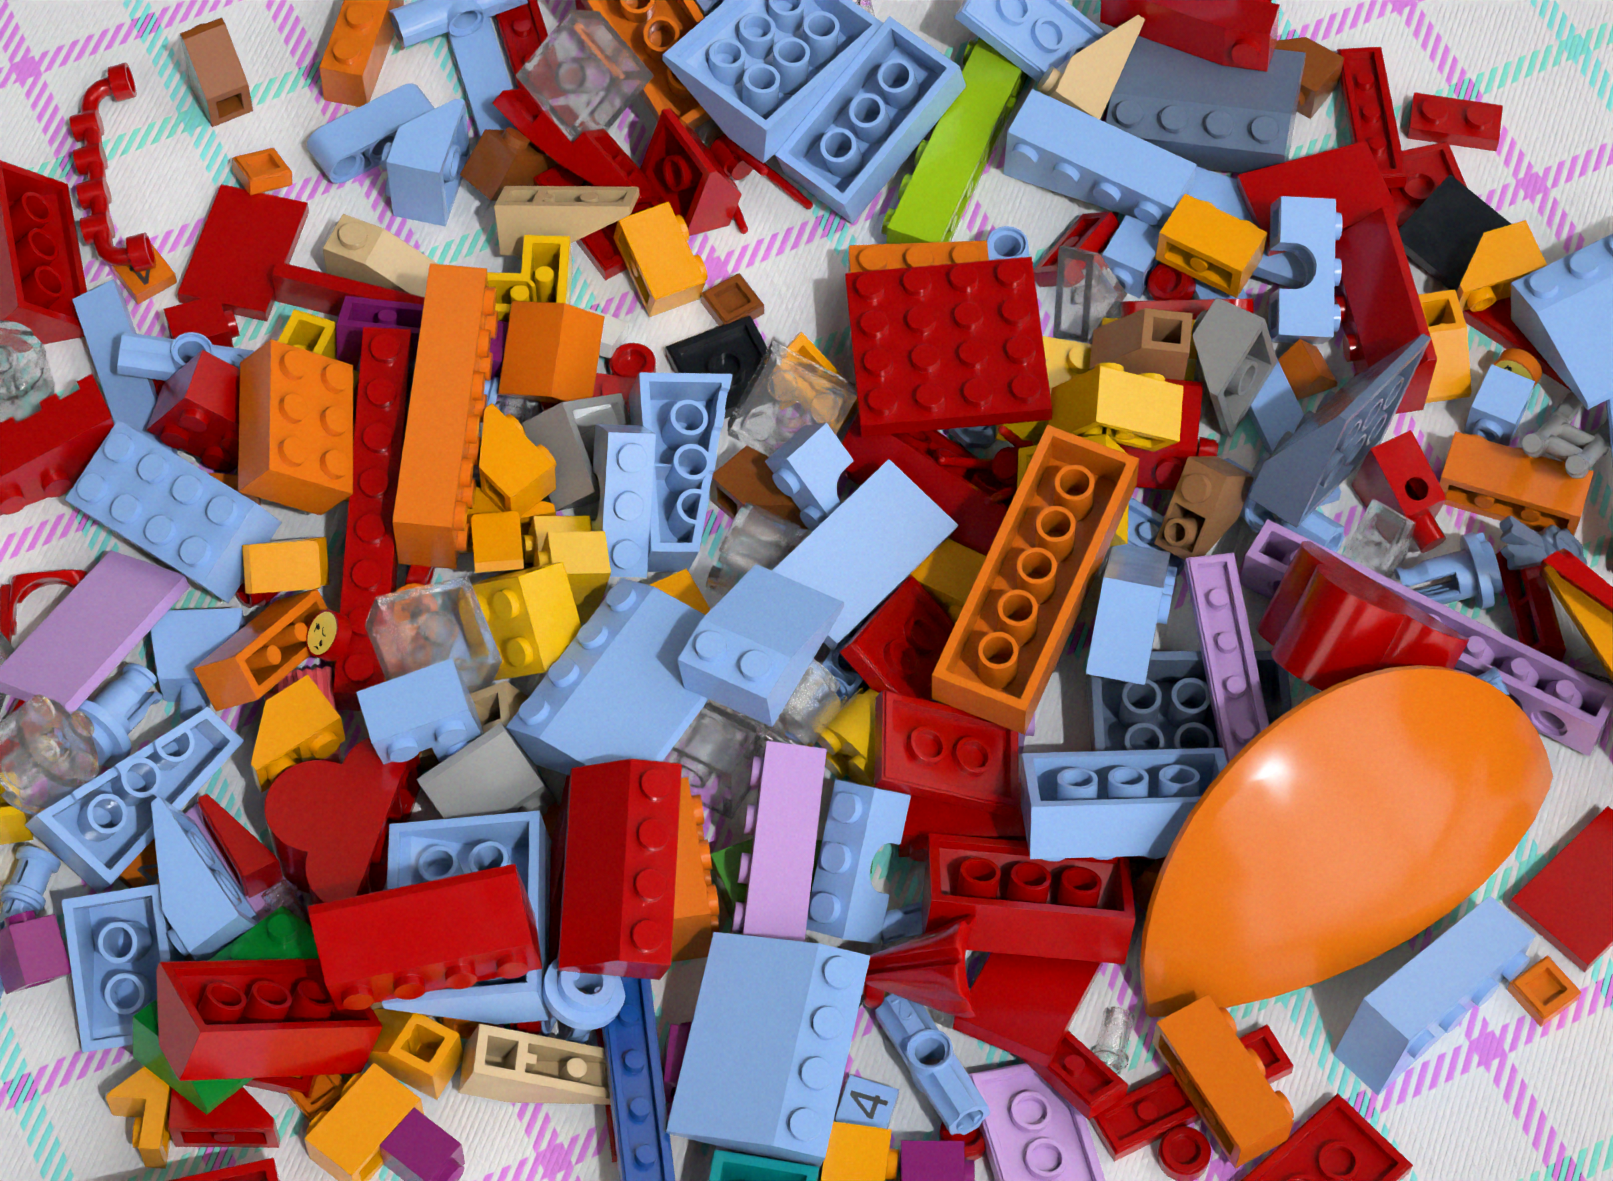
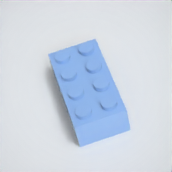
M889 16L775 153L783 173L853 224L966 88L960 66Z
M117 420L64 499L96 522L178 573L185 575L186 578L226 603L230 602L242 584L243 579H245L242 545L269 542L282 523L256 502L120 420Z
M1196 748L1022 753L1021 810L1030 859L1061 861L1065 858L1093 857L1099 860H1110L1115 857L1145 856L1158 859L1167 856L1187 816L1208 786L1227 765L1224 749Z

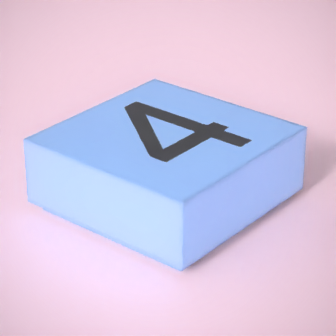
M850 1075L834 1122L888 1129L899 1097V1089Z

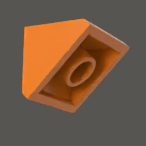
M512 301L497 395L551 404L592 398L605 317L566 303Z

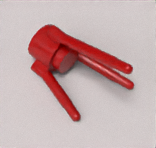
M726 134L717 138L711 145L710 150L715 159L729 177L740 180L748 176L752 170H755L761 176H766L806 209L813 207V203L766 163L763 164L729 139ZM737 205L733 219L742 234H746L748 227L741 209Z
M1000 426L998 432L1014 447L1002 448L993 459L959 456H939L937 459L938 464L945 466L993 470L994 475L1000 482L1010 484V486L987 497L984 501L986 506L998 504L1015 495L1017 491L1019 448L1034 446L1032 441L1023 440L1006 426Z

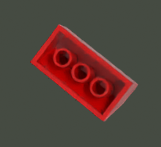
M0 160V341L21 348H28L85 337L72 300L86 293L87 287L68 184Z
M1383 206L1343 231L1340 239L1335 240V258L1341 260L1342 274L1339 286H1334V304H1339L1341 309L1340 324L1342 323L1345 333L1343 336V352L1346 361L1353 362L1356 371L1354 377L1424 333L1431 338L1392 207ZM1432 339L1395 414L1424 409L1437 363V355Z
M858 412L842 442V445L854 460L845 469V476L854 483L862 485L888 459L891 460L959 525L948 538L987 556L1014 496L992 506H986L984 501L993 493L1010 486V484L1000 482L994 475L993 470L951 467L938 464L937 459L939 456L978 457L937 430L861 437Z
M625 759L571 768L557 971L661 980L670 968L682 764Z
M929 833L921 911L922 934L967 916H977L978 921L968 938L966 950L1092 961L1096 963L1125 964L1135 924L1129 856L1115 857L1110 860H1099L1089 857L1046 861L1043 859H1030L1027 842Z
M516 864L308 906L309 918L325 985L337 1010H362L377 1002L396 998L411 1000L421 997L425 992L446 988L465 989L473 986L476 982L499 977L513 979L525 975L528 971L543 969L535 913Z
M319 959L159 962L156 969L159 1046L179 1081L362 1073L383 1028L371 1006L362 1010H337L325 985Z

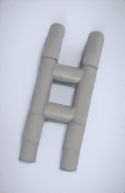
M1570 392L1551 414L1550 418L1536 432L1527 434L1522 439V449L1525 454L1532 458L1541 457L1546 452L1566 462L1565 470L1569 476L1574 479H1583L1592 466L1611 449L1608 419L1600 426L1594 436L1572 426L1571 423L1583 404L1573 392Z

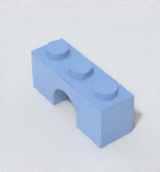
M1281 196L1271 204L1270 250L1293 253L1302 261L1305 268V281L1301 288H1279L1269 295L1268 330L1272 342L1296 343L1299 339H1302L1310 344H1324L1334 337V332L1339 330L1341 309L1339 304H1334V286H1339L1342 265L1341 260L1335 258V240H1339L1342 234V215L1336 212V199Z
M827 423L803 426L765 462L774 473L772 478L776 486L793 499L801 510V520L813 532L841 505L837 495V481L840 474L854 460Z
M595 424L593 472L597 474L599 480L600 505L597 519H591L592 531H605L611 568L610 577L647 578L656 433L643 425Z
M835 779L809 900L806 930L841 939L874 944L880 943L890 894L877 892L873 888L870 879L871 864L876 852L887 843L901 845L911 795Z

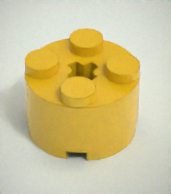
M860 688L817 728L814 736L818 743L827 749L825 766L834 776L842 779L847 774L857 784L874 787L875 698L879 693L870 688L865 692L863 688Z

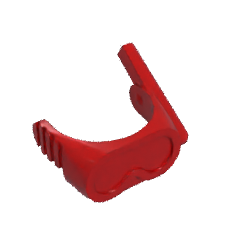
M59 570L20 574L12 577L11 584L2 585L0 587V652H11L12 636L17 635L16 616L18 603H22L36 589L47 585H66L74 589L88 574L87 571Z

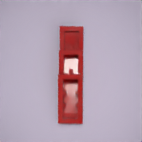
M526 89L503 90L493 101L492 104L526 138L560 165L591 184L603 187H639L640 196L636 204L655 202L662 196L660 191L605 129L584 131L565 109L544 111Z

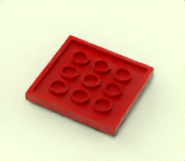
M1032 257L845 273L861 437L1052 420V403Z

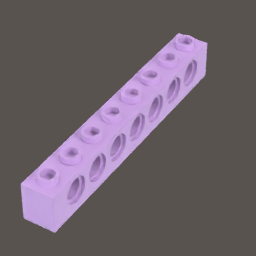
M1269 519L1266 520L1245 555L1240 578L1241 585L1272 599L1301 542L1311 541L1470 639L1454 670L1463 671L1477 677L1495 666L1503 679V684L1507 686L1509 691L1507 696L1526 713L1538 732L1590 757L1613 712V687Z

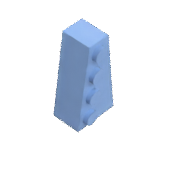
M1032 89L1007 131L1003 175L1124 215H1129L1150 225L1163 227L1184 194L1188 195L1192 189L1197 164Z
M639 372L629 393L631 425H643L656 433L647 572H679L686 568L689 571L699 553L710 497L709 490L712 475L715 471L716 453L720 432L723 428L726 412L725 405L730 390L732 374Z
M1128 544L1112 547L1103 577L1086 674L1145 685L1157 623L1167 624L1177 567L1168 566L1171 552Z
M207 707L146 747L122 760L111 769L76 789L68 796L41 811L28 821L25 826L99 894L110 886L155 838L151 802L160 796L178 810H181L238 749L244 740Z
M1489 896L1363 998L1333 1055L1379 1096L1445 1033H1450L1455 1029L1475 1005L1481 1007L1496 992L1499 983L1504 978L1512 981L1523 971L1530 961L1526 952L1536 936L1493 897Z

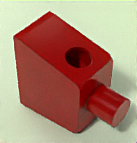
M1412 431L1405 432L1371 448L1351 486L1384 534L1392 542L1411 535L1421 553L1428 552L1442 544L1446 540V536L1435 518L1446 501L1445 493Z

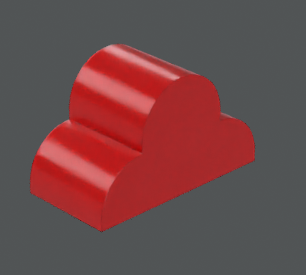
M1311 541L1301 542L1256 627L1260 636L1274 646L1271 656L1282 668L1321 691L1359 675L1392 667L1423 665L1454 669L1470 640Z
M368 737L351 749L342 764L326 760L305 761L288 768L272 783L265 799V817L274 854L280 862L282 876L298 890L309 893L313 905L383 891L388 871L389 824L409 822L421 790V786L417 781V778L422 776L419 753L414 758L405 762L392 761L383 764L371 743L370 737Z

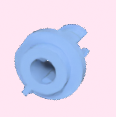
M1483 532L1461 535L1460 551L1423 560L1411 568L1403 569L1402 567H1397L1394 570L1396 579L1400 580V583L1406 587L1450 576V581L1414 590L1443 605L1474 597L1478 607L1482 610L1493 607L1495 604L1494 594L1503 590L1501 573L1494 550L1490 542L1486 541Z
M127 664L122 670L124 674L119 679L110 682L92 701L85 700L70 717L60 714L62 735L66 745L70 748L66 754L70 758L76 755L91 765L114 767L126 759L131 753V743L128 734L143 720L148 708L153 704L159 703L163 698L158 692H146L158 681V678L140 664Z
M557 957L548 967L542 982V996L548 1008V1020L541 1022L540 1032L542 1036L548 1037L556 1021L559 1020L561 1023L572 1027L566 1041L585 1044L591 1030L606 1026L615 1019L621 1010L625 1000L622 980L620 976L557 971ZM578 989H582L586 991L588 994H584L580 992Z

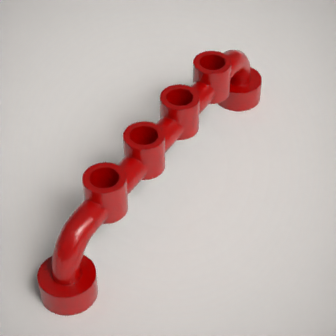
M125 62L108 67V77L96 81L86 90L81 101V113L70 116L69 120L75 140L77 142L84 141V147L73 150V158L79 175H87L88 181L76 184L78 199L83 210L91 209V216L80 218L83 238L87 245L94 243L98 256L106 263L116 266L132 265L135 272L138 273L156 268L155 254L146 232L126 237L127 247L118 248L113 244L115 228L109 210L112 198L106 181L105 170L108 169V161L102 144L104 126L99 113V104L106 96L114 94L118 102L137 96L131 69Z

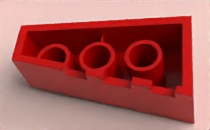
M93 374L77 381L80 389L60 399L55 393L40 401L39 404L42 410L21 421H17L12 416L0 423V516L3 514H14L32 503L48 497H59L73 488L113 428L112 416Z

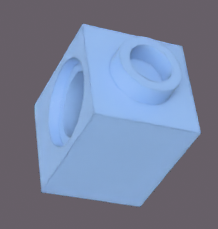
M1126 215L1102 254L1099 281L1107 284L1117 292L1128 293L1141 298L1147 288V280L1151 271L1162 263L1155 259L1161 229Z
M1491 364L1471 406L1464 432L1480 435L1488 441L1509 446L1526 411L1535 381Z

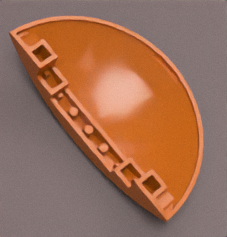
M1414 665L1378 670L1335 684L1306 699L1276 719L1233 757L1208 786L1187 816L1159 871L1149 901L1142 934L1140 973L1146 1014L1149 1017L1169 1016L1208 994L1218 1008H1229L1269 999L1301 989L1371 961L1410 940L1450 913L1483 885L1510 856L1534 822L1550 789L1553 774L1549 758L1538 731L1526 713L1509 696L1483 679L1446 667Z

